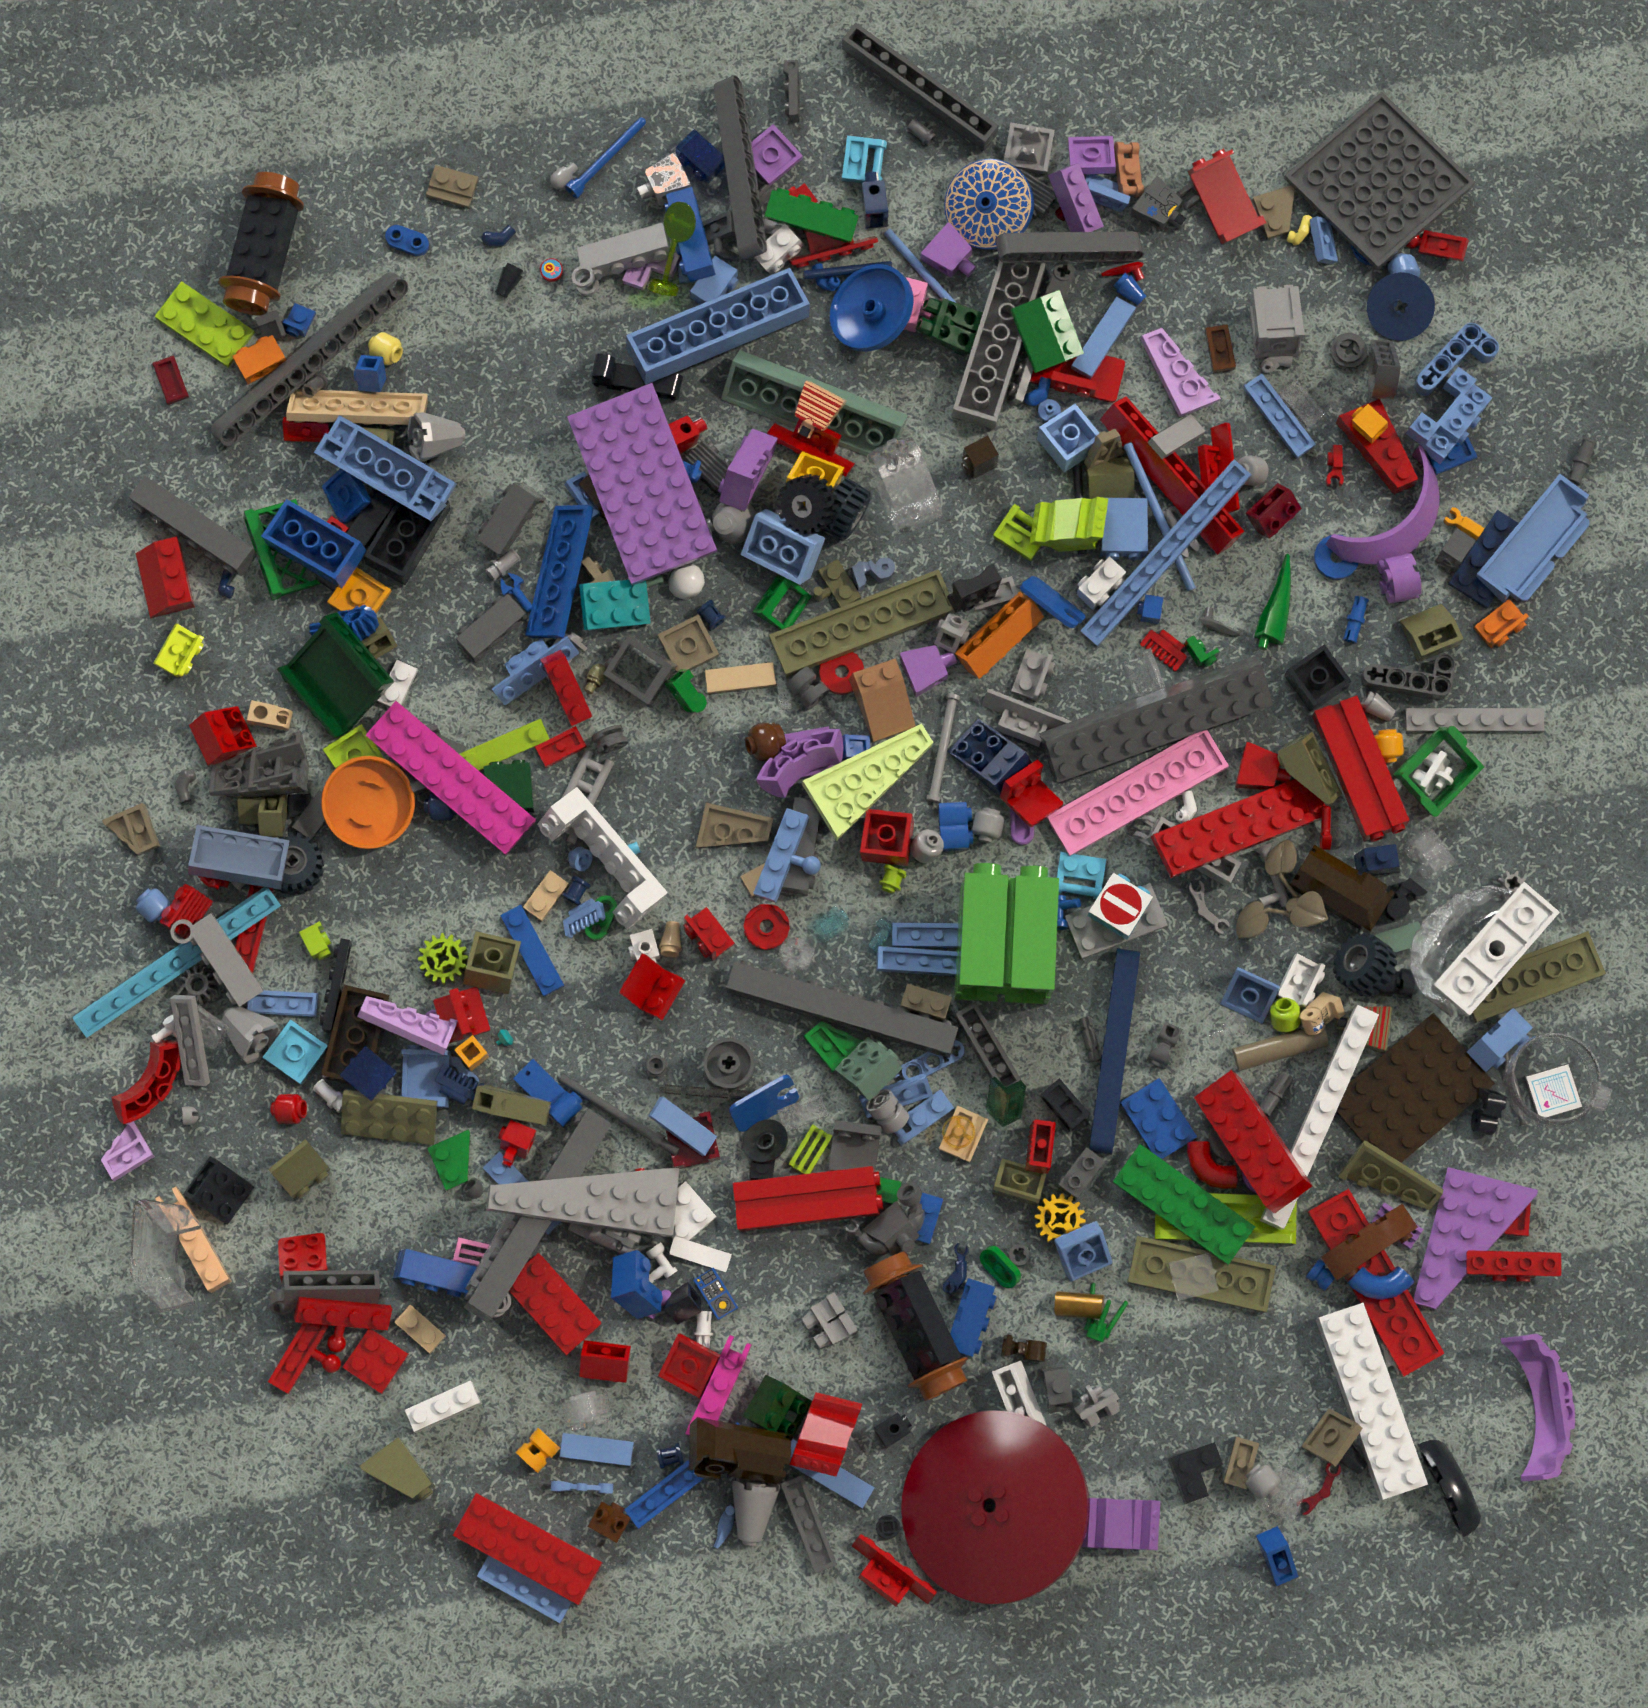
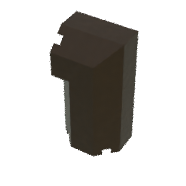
M1316 845L1313 846L1290 883L1291 887L1301 895L1309 891L1317 892L1322 897L1326 910L1362 932L1369 934L1394 895L1392 890L1389 893L1386 891L1388 886L1384 882L1366 872L1358 875L1359 870L1352 868Z
M697 1417L690 1424L689 1469L691 1471L694 1469V1474L697 1477L713 1480L721 1479V1474L727 1473V1478L738 1477L778 1485L787 1473V1471L783 1470L784 1464L789 1465L791 1460V1441L789 1438H786L787 1435L785 1433Z

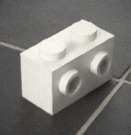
M786 224L778 225L772 230V236L766 240L767 252L755 257L770 274L778 272L790 257H794L800 252L801 247L804 245Z
M1110 556L1106 561L1101 559L1093 568L1095 572L1090 577L1084 576L1077 584L1079 586L1077 596L1092 610L1098 605L1100 607L1103 606L1110 598L1109 593L1113 589L1117 590L1125 581L1126 571Z

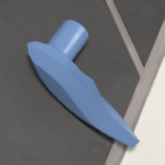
M732 1504L726 1507L719 1520L717 1539L714 1544L715 1548L720 1547L732 1529L735 1519V1509Z

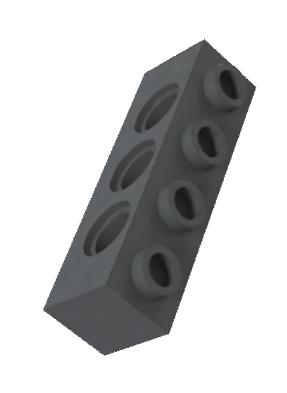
M974 1002L955 1013V1020L1000 1097L1002 1098L1020 1088L1023 1084L1021 1078L977 1003Z

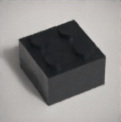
M1325 644L1287 669L1284 675L1310 712H1313L1347 689L1351 683L1350 678Z

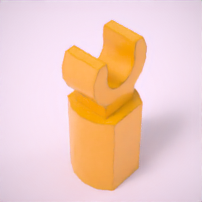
M1452 507L1450 513L1455 515V519L1451 520L1445 517L1444 523L1448 526L1458 527L1459 530L1477 541L1485 528L1470 518L1461 516L1460 511Z

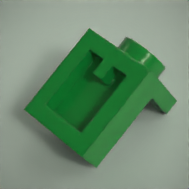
M1194 635L1186 639L1184 643L1185 648L1198 668L1202 665L1208 667L1217 661L1216 657L1220 653L1218 648L1206 654L1205 645L1200 639L1197 640Z

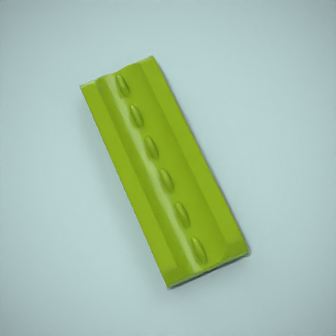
M1209 1193L1255 1226L1244 1243L1296 1244L1297 1201L1285 1228L1279 1230L1260 1221L1265 1205L1258 1195ZM1155 1214V1239L1193 1241Z

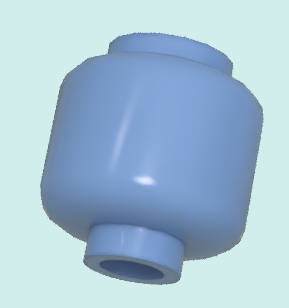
M1399 253L1388 264L1389 274L1405 272L1418 277L1421 274L1414 256L1410 254Z
M148 888L136 899L138 903L136 905L137 912L150 923L155 920L160 921L163 910L170 906L169 899L157 888L152 890Z

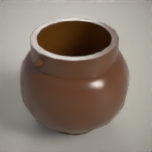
M767 722L755 724L749 730L748 737H745V747L748 754L764 762L768 761L770 757L773 759L782 751L781 747L786 745L782 727L774 722L772 724Z

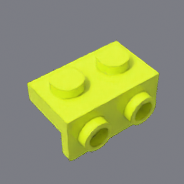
M175 624L153 664L176 677L187 675L193 665L191 663L194 655L197 656L203 648L204 644L201 642L204 637L194 634L179 624Z

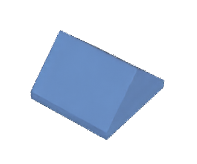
M1237 967L1220 1004L1263 1024L1280 986Z

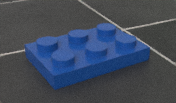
M1160 1078L1120 1102L1149 1150L1161 1159H1164L1197 1138Z

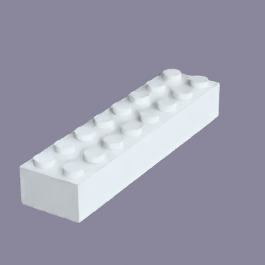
M1364 1303L1317 1318L1316 1323L1350 1419L1363 1428L1357 1439L1379 1501L1428 1485Z

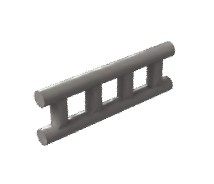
M585 749L562 798L578 787V789L589 793L587 799L594 806L614 762L606 759L602 765L590 760L593 752ZM586 768L599 773L594 785L581 780ZM571 827L564 833L569 834L567 842L575 845L578 837Z

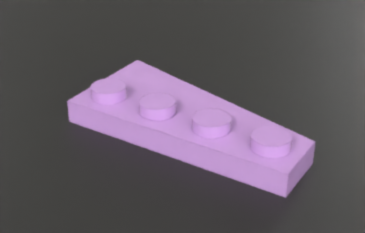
M1163 328L1141 336L1140 340L1179 417L1220 401L1221 398L1218 394L1213 393L1208 387V382L1198 375L1193 369V364L1183 357L1178 346Z
M366 996L357 1016L444 1055L458 1020L451 1018L449 1021L441 1020L439 1015L432 1013L429 1016L416 1013L417 1009L410 1007L400 1009L394 1003Z

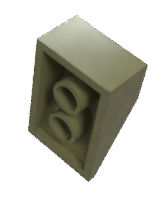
M1313 732L1289 741L1277 751L1280 765L1283 768L1285 767L1292 777L1327 805L1333 803L1342 794Z
M305 1139L268 1170L293 1199L297 1196L301 1199L310 1192L309 1187L313 1183L317 1182L319 1184L329 1176L327 1172L331 1169Z

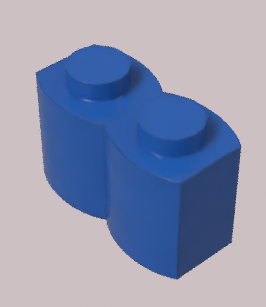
M967 802L939 803L940 836L944 842L943 851L969 850V844H973V831L968 830V822L972 821L971 808H967Z

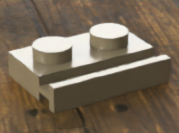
M435 165L426 197L469 209L479 178Z

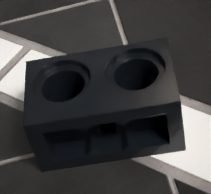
M1060 1078L1043 1091L1040 1096L1070 1133L1090 1115Z

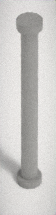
M953 693L946 694L948 701L930 794L926 798L930 802L940 803L939 791L956 703L960 699L959 695Z

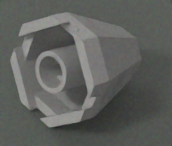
M425 412L414 413V416L409 417L407 435L408 440H413V445L409 446V450L413 458L420 462L458 448L462 445V441H465V430L458 422Z
M239 1006L229 1007L222 1014L221 1023L238 1055L246 1064L260 1060L264 1056L260 1052L267 1045L270 1048L281 1032L277 1028V1024L270 1018Z

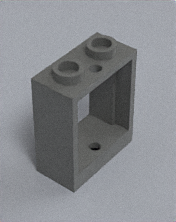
M634 635L623 637L616 647L619 649L614 657L611 656L605 663L604 667L606 670L603 674L646 704H653L664 688V683L670 679L678 665ZM631 645L662 666L645 693L614 672Z

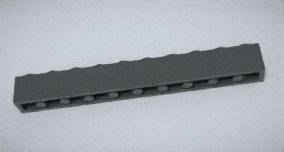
M747 961L734 962L726 987L727 993L939 1056L951 1057L958 1034V1027L951 1021L932 1020V1016L924 1013H919L918 1016L910 1013V1010L904 1007H897L895 1009L888 1007L886 1002L874 1000V1002L867 1001L860 994L853 993L850 996L844 994L843 990L836 987L827 989L820 987V983L808 980L807 983L799 981V978L792 974L782 976L776 974L774 969L763 967V969L755 968L754 964Z
M587 1109L584 1114L579 1113L572 1123L575 1126L572 1133L567 1132L560 1142L564 1146L560 1152H554L548 1162L552 1164L548 1172L543 1170L537 1181L579 1177L610 1128L611 1123L590 1109ZM515 1215L513 1221L516 1222L512 1230L507 1228L500 1240L504 1243L500 1249L496 1247L489 1257V1260L492 1261L488 1268L483 1267L476 1279L479 1280L476 1288L471 1287L465 1295L464 1299L467 1302L463 1308L488 1323L493 1318L552 1220Z

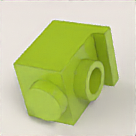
M320 921L299 932L314 960L316 958L323 960L331 955L328 948L331 941L325 931L320 932L324 929Z

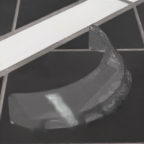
M1490 885L1482 886L1483 889L1468 893L1460 892L1450 897L1451 900L1443 906H1437L1423 920L1421 928L1417 930L1413 938L1410 967L1414 980L1422 994L1450 1017L1453 1016L1454 1012L1449 1000L1444 998L1434 987L1436 981L1441 977L1445 958L1453 944L1464 932L1478 922L1494 916L1513 895L1511 891Z

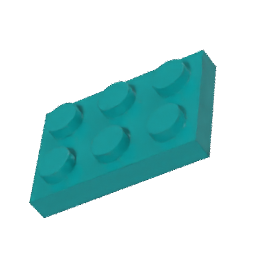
M630 580L579 584L584 630L651 624L646 580L632 585Z

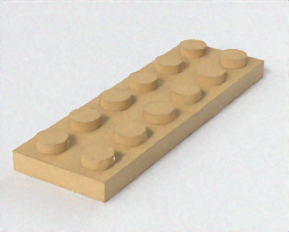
M297 389L290 395L286 417L287 421L298 423L304 421L327 423L335 422L340 415L352 423H362L364 425H408L409 417L414 416V413H426L428 394L319 390L312 398H308L302 393V389Z

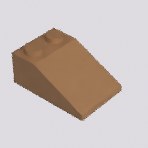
M896 658L854 672L850 676L849 682L872 742L905 732L916 726L904 679Z

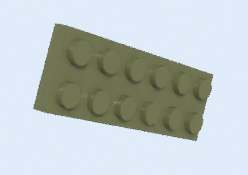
M1589 931L1522 955L1471 1013L1475 1023L1604 976L1606 972Z
M1137 1236L1127 1283L1267 1313L1276 1266L1234 1257L1227 1266L1208 1251Z

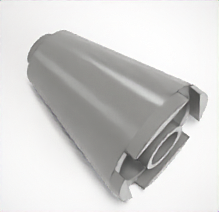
M720 503L715 508L712 516V525L715 533L720 539L728 543L737 544L746 541L756 511L751 504H748L746 510L742 511Z
M743 1478L732 1480L738 1539L742 1540V1544L755 1546L756 1542L762 1541L779 1493L780 1484L768 1483L766 1485L764 1482Z

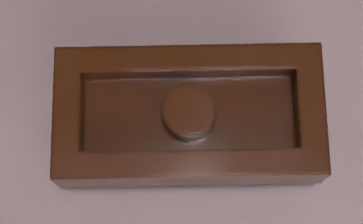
M1228 324L1205 328L1213 373L1235 370L1236 364Z

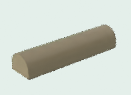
M1303 1028L1232 1048L1238 1071L1326 1047L1328 1046V1038L1325 1028L1322 1032L1315 1035L1306 1034Z

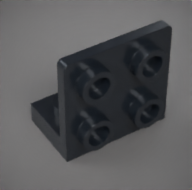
M210 1156L183 1195L227 1225L252 1192L254 1186L220 1161Z

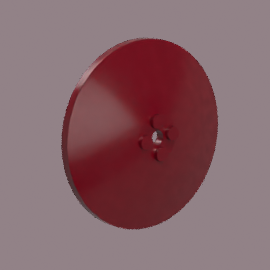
M995 1410L981 1411L963 1416L945 1425L920 1449L911 1464L904 1483L901 1503L902 1524L908 1546L915 1560L927 1576L947 1592L968 1601L994 1605L1010 1604L1028 1599L1044 1591L1054 1584L1071 1566L1079 1553L1087 1532L1090 1508L1089 1492L1077 1457L1066 1442L1052 1429L1033 1418L1019 1413ZM988 1499H993L996 1503V1508L993 1512L988 1513L984 1508L985 1502Z

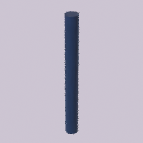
M884 261L803 271V278L806 280L850 275L865 266L873 264H884L892 267V262Z

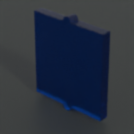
M365 1046L355 1058L350 1059L351 1063L340 1074V1077L372 1102L382 1089H386V1084L397 1072Z

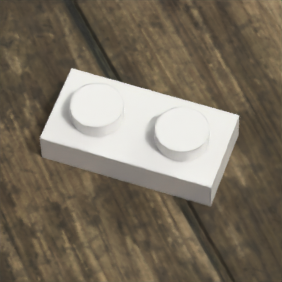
M396 660L390 673L394 683L377 701L388 707H391L395 701L402 705L418 669Z

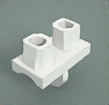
M1440 751L1439 754L1431 752L1423 760L1424 765L1430 767L1428 772L1425 773L1418 769L1412 776L1413 782L1421 787L1424 794L1430 796L1435 786L1441 789L1444 784L1452 785L1454 780L1449 776L1452 769L1448 767L1450 761L1446 758L1447 753Z

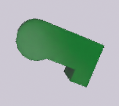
M680 669L664 684L686 712L697 713L703 711L706 708L707 701L705 696L698 693L690 682L694 675L689 669Z

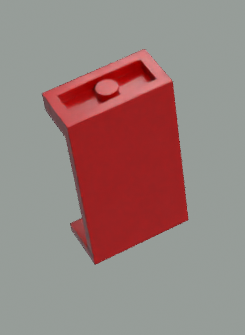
M1221 149L1213 153V158L1208 161L1202 158L1192 163L1193 168L1187 171L1221 244L1266 224L1263 215L1257 216L1230 156L1234 154L1232 149L1227 152Z

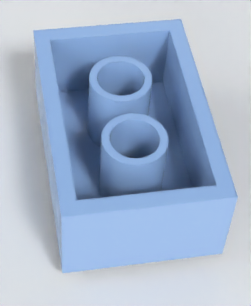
M764 509L755 515L741 555L801 585L811 578L825 538L816 533L801 535L799 531L794 532L791 530L792 526L786 527L784 525L786 522L785 518L780 519L778 514Z

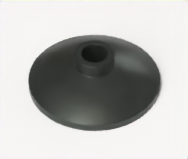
M761 1120L752 1125L746 1132L743 1139L744 1152L754 1162H771L780 1157L785 1151L788 1144V1133L785 1127L776 1120ZM767 1142H771L769 1146L765 1147Z

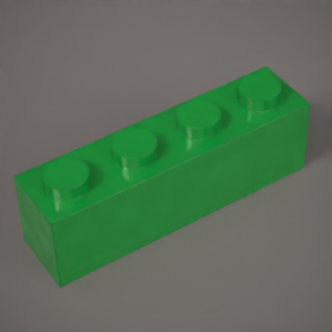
M782 188L771 191L764 219L848 244L852 242L859 215L854 214V210L842 207L841 210L832 208V203L820 201V204L812 202L811 197L801 194L795 197L789 195L790 191Z

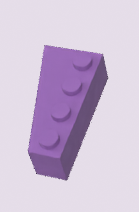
M752 429L748 436H744L740 449L736 451L734 459L727 469L725 479H722L718 492H721L719 502L742 511L746 510L773 457L778 438Z

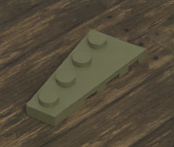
M1365 1140L1338 1175V1178L1344 1180L1347 1178L1351 1179L1360 1186L1376 1188L1380 1190V1193L1401 1197L1402 1201L1427 1210L1434 1206L1444 1190Z

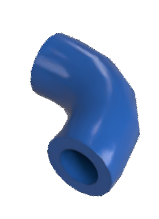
M1398 1266L1384 1276L1373 1275L1362 1267L1347 1284L1365 1297L1383 1300L1397 1297L1410 1288L1414 1281L1405 1270Z

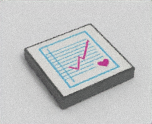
M1569 1063L1524 1076L1538 1121L1584 1108Z

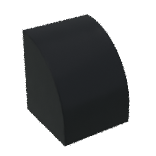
M687 1282L670 1295L665 1304V1310L678 1325L701 1312V1298Z

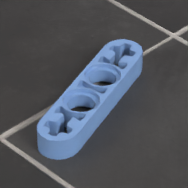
M955 1040L954 1047L960 1048L958 1056L955 1057L951 1054L950 1058H946L948 1060L946 1063H944L943 1056L926 1052L901 1065L903 1068L901 1070L903 1078H909L906 1075V1069L909 1066L917 1067L919 1075L925 1073L926 1077L959 1061L964 1055L963 1044ZM931 1055L937 1056L940 1060V1064L936 1068H931L926 1063L927 1058Z

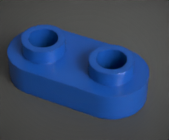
M393 225L386 231L385 238L387 244L392 248L414 256H422L429 249V241L422 233L400 225ZM399 233L401 235L399 238H393V234ZM415 241H421L419 246L413 245Z

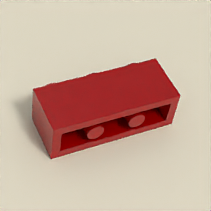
M559 650L540 659L571 726L593 717L564 653Z

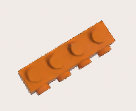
M1019 592L956 651L955 655L970 674L980 679L1008 651L1018 644L1029 631L1035 628L1044 618V615L1030 597Z

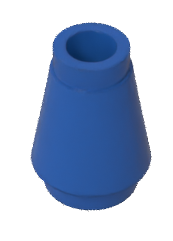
M1124 273L1113 285L1117 289V293L1137 306L1146 297L1132 275L1129 276Z

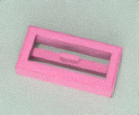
M458 1237L453 1261L478 1266L479 1261L459 1257V1254L463 1253L482 1258L485 1253L463 1249L461 1246L466 1244L487 1249L489 1244Z

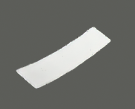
M674 1236L669 1252L671 1255L711 1268L714 1267V1269L724 1272L727 1271L732 1255Z

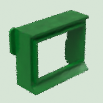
M1455 726L1439 727L1392 776L1405 786L1430 815L1437 817L1484 768V765L1466 747L1467 739ZM1445 740L1467 766L1453 779L1452 785H1447L1431 801L1408 776Z

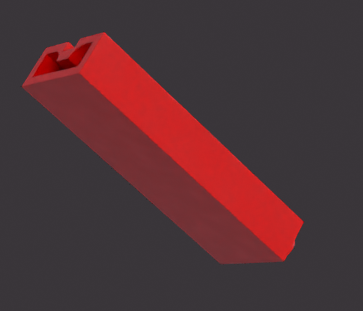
M1358 696L1345 699L1333 706L1329 705L1315 710L1312 716L1363 841L1371 840V842L1382 839L1384 834L1389 832L1397 834L1404 831L1408 825L1409 817Z
M873 1166L734 1182L733 1192L736 1205L737 1230L750 1231L880 1215L879 1209H883L882 1195L877 1194V1186L881 1185L879 1171L875 1172Z

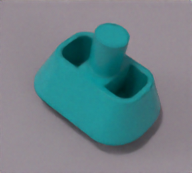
M501 1029L498 1033L499 1040L496 1041L497 1045L502 1043L504 1046L512 1045L514 1040L506 1029Z

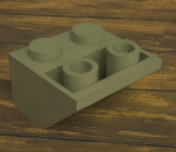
M1442 604L1399 621L1417 662L1458 647L1463 641V636L1455 619Z

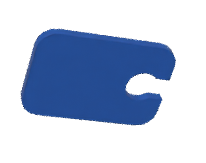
M1031 576L1021 584L1020 589L1023 593L1067 627L1075 628L1084 621L1085 614L1038 577Z
M789 1075L780 1076L731 1105L729 1113L740 1132L747 1131L755 1123L769 1119L797 1102L799 1094L796 1088L791 1089L783 1096H777L781 1090L794 1085Z

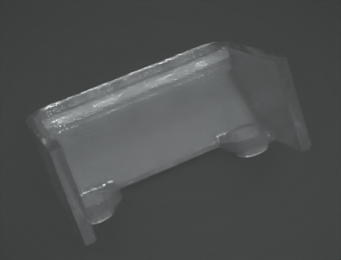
M144 1199L136 1201L133 1206L130 1274L132 1280L160 1313L195 1305V1299L185 1289L187 1273L177 1263L179 1234L201 1229V1224L183 1205Z

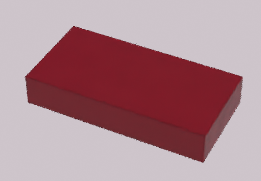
M174 355L152 363L168 405L189 398Z

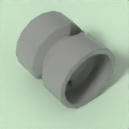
M889 1089L880 1090L866 1104V1109L877 1120V1123L885 1133L890 1134L900 1130L909 1119L908 1112L902 1104L898 1103L897 1098Z

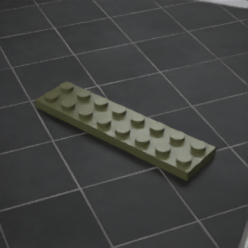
M938 569L769 634V638L785 676L789 677L797 674L806 666L809 668L815 667L947 616L949 613H955L947 598L949 591Z

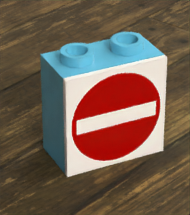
M1113 873L1091 907L1088 917L1128 940L1153 896L1144 887H1136L1131 884L1130 879L1126 876Z

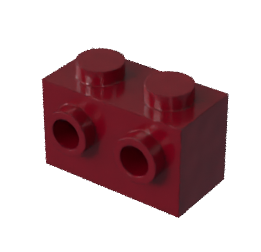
M1277 483L1245 514L1255 530L1270 539L1289 520L1293 519L1302 508L1292 491Z

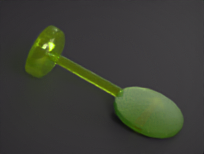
M677 201L672 203L665 213V231L672 241L663 279H651L648 282V290L665 296L678 295V286L668 281L677 242L688 241L693 235L696 225L694 211L686 202Z

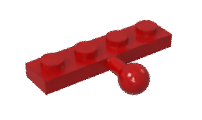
M298 1297L294 1320L298 1323L335 1326L334 1334L328 1338L327 1346L332 1352L338 1353L346 1347V1339L343 1336L345 1327L388 1331L392 1307L391 1305Z
M303 1323L268 1382L290 1394L311 1357L322 1363V1367L326 1372L334 1373L338 1371L341 1366L340 1358L335 1354L326 1355L317 1350L330 1325Z

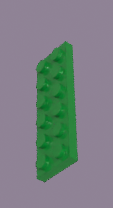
M1139 1144L1112 1182L1227 1266L1255 1228L1253 1224L1141 1144Z

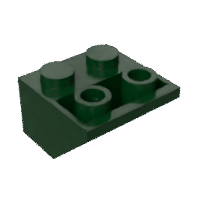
M765 1375L743 1417L765 1430L785 1433L787 1435L786 1438H789L791 1441L812 1401L783 1382Z

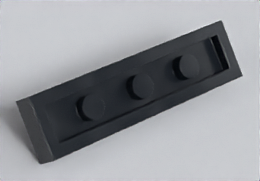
M341 938L340 944H336L333 957L336 958L335 967L331 966L329 980L332 983L330 989H326L324 1003H327L326 1012L321 1013L319 1022L322 1030L326 1033L332 1034L342 995L352 946L351 941Z

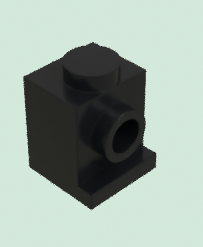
M897 1412L875 1426L874 1430L887 1449L911 1432L908 1428L912 1425L905 1414L900 1416ZM892 1424H896L899 1427L897 1433L890 1431Z

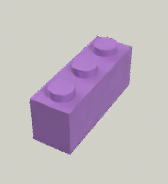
M1079 163L1048 175L1070 232H1092L1104 226Z

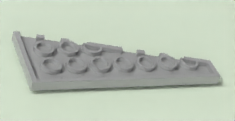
M679 1168L490 1185L488 1188L486 1211L671 1238L674 1231Z

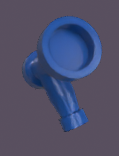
M1058 895L1057 926H1059V929L1057 928V930L1068 929V922L1066 919H1063V911L1073 907L1079 908L1081 906L1079 898L1066 900V896Z

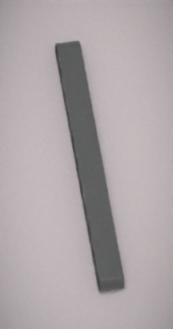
M393 272L384 274L215 421L211 428L212 435L226 446L235 444L405 296L408 291L407 281Z

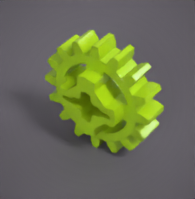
M441 933L440 939L432 935L433 941L431 943L426 940L424 941L426 949H419L423 956L418 957V962L424 963L419 968L421 971L427 970L425 973L426 978L433 976V983L441 979L442 984L445 985L446 979L449 978L453 983L455 982L454 976L462 977L460 970L466 969L467 965L463 961H468L469 957L463 955V953L467 949L466 947H460L462 943L460 939L454 942L452 934L448 939L445 938L444 933ZM443 944L441 948L433 949L437 945ZM453 947L457 950L459 959L452 956ZM446 954L449 960H444L443 963L440 964L438 956L443 957V955ZM428 958L435 962L434 970L429 967ZM450 967L454 968L452 971L444 973V970Z

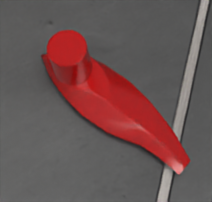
M1142 262L1125 264L1101 273L1102 276H1113L1132 272L1136 282L1145 278L1140 268L1143 266Z

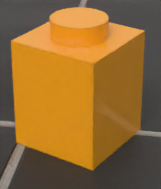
M473 1035L454 1049L470 1071H473L489 1058L488 1053Z

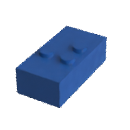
M288 499L285 500L261 535L269 547L341 589L367 551L361 541Z

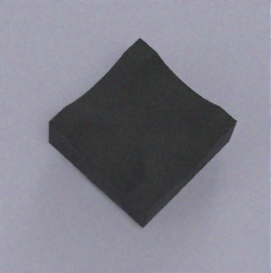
M991 564L974 578L959 579L953 582V593L949 594L947 598L955 613L961 610L963 612L969 611L980 601L985 603L992 600L999 589L1002 578L995 565Z

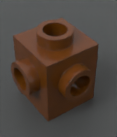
M601 1501L588 1527L617 1543L631 1517L623 1513L625 1508L612 1502L609 1506Z

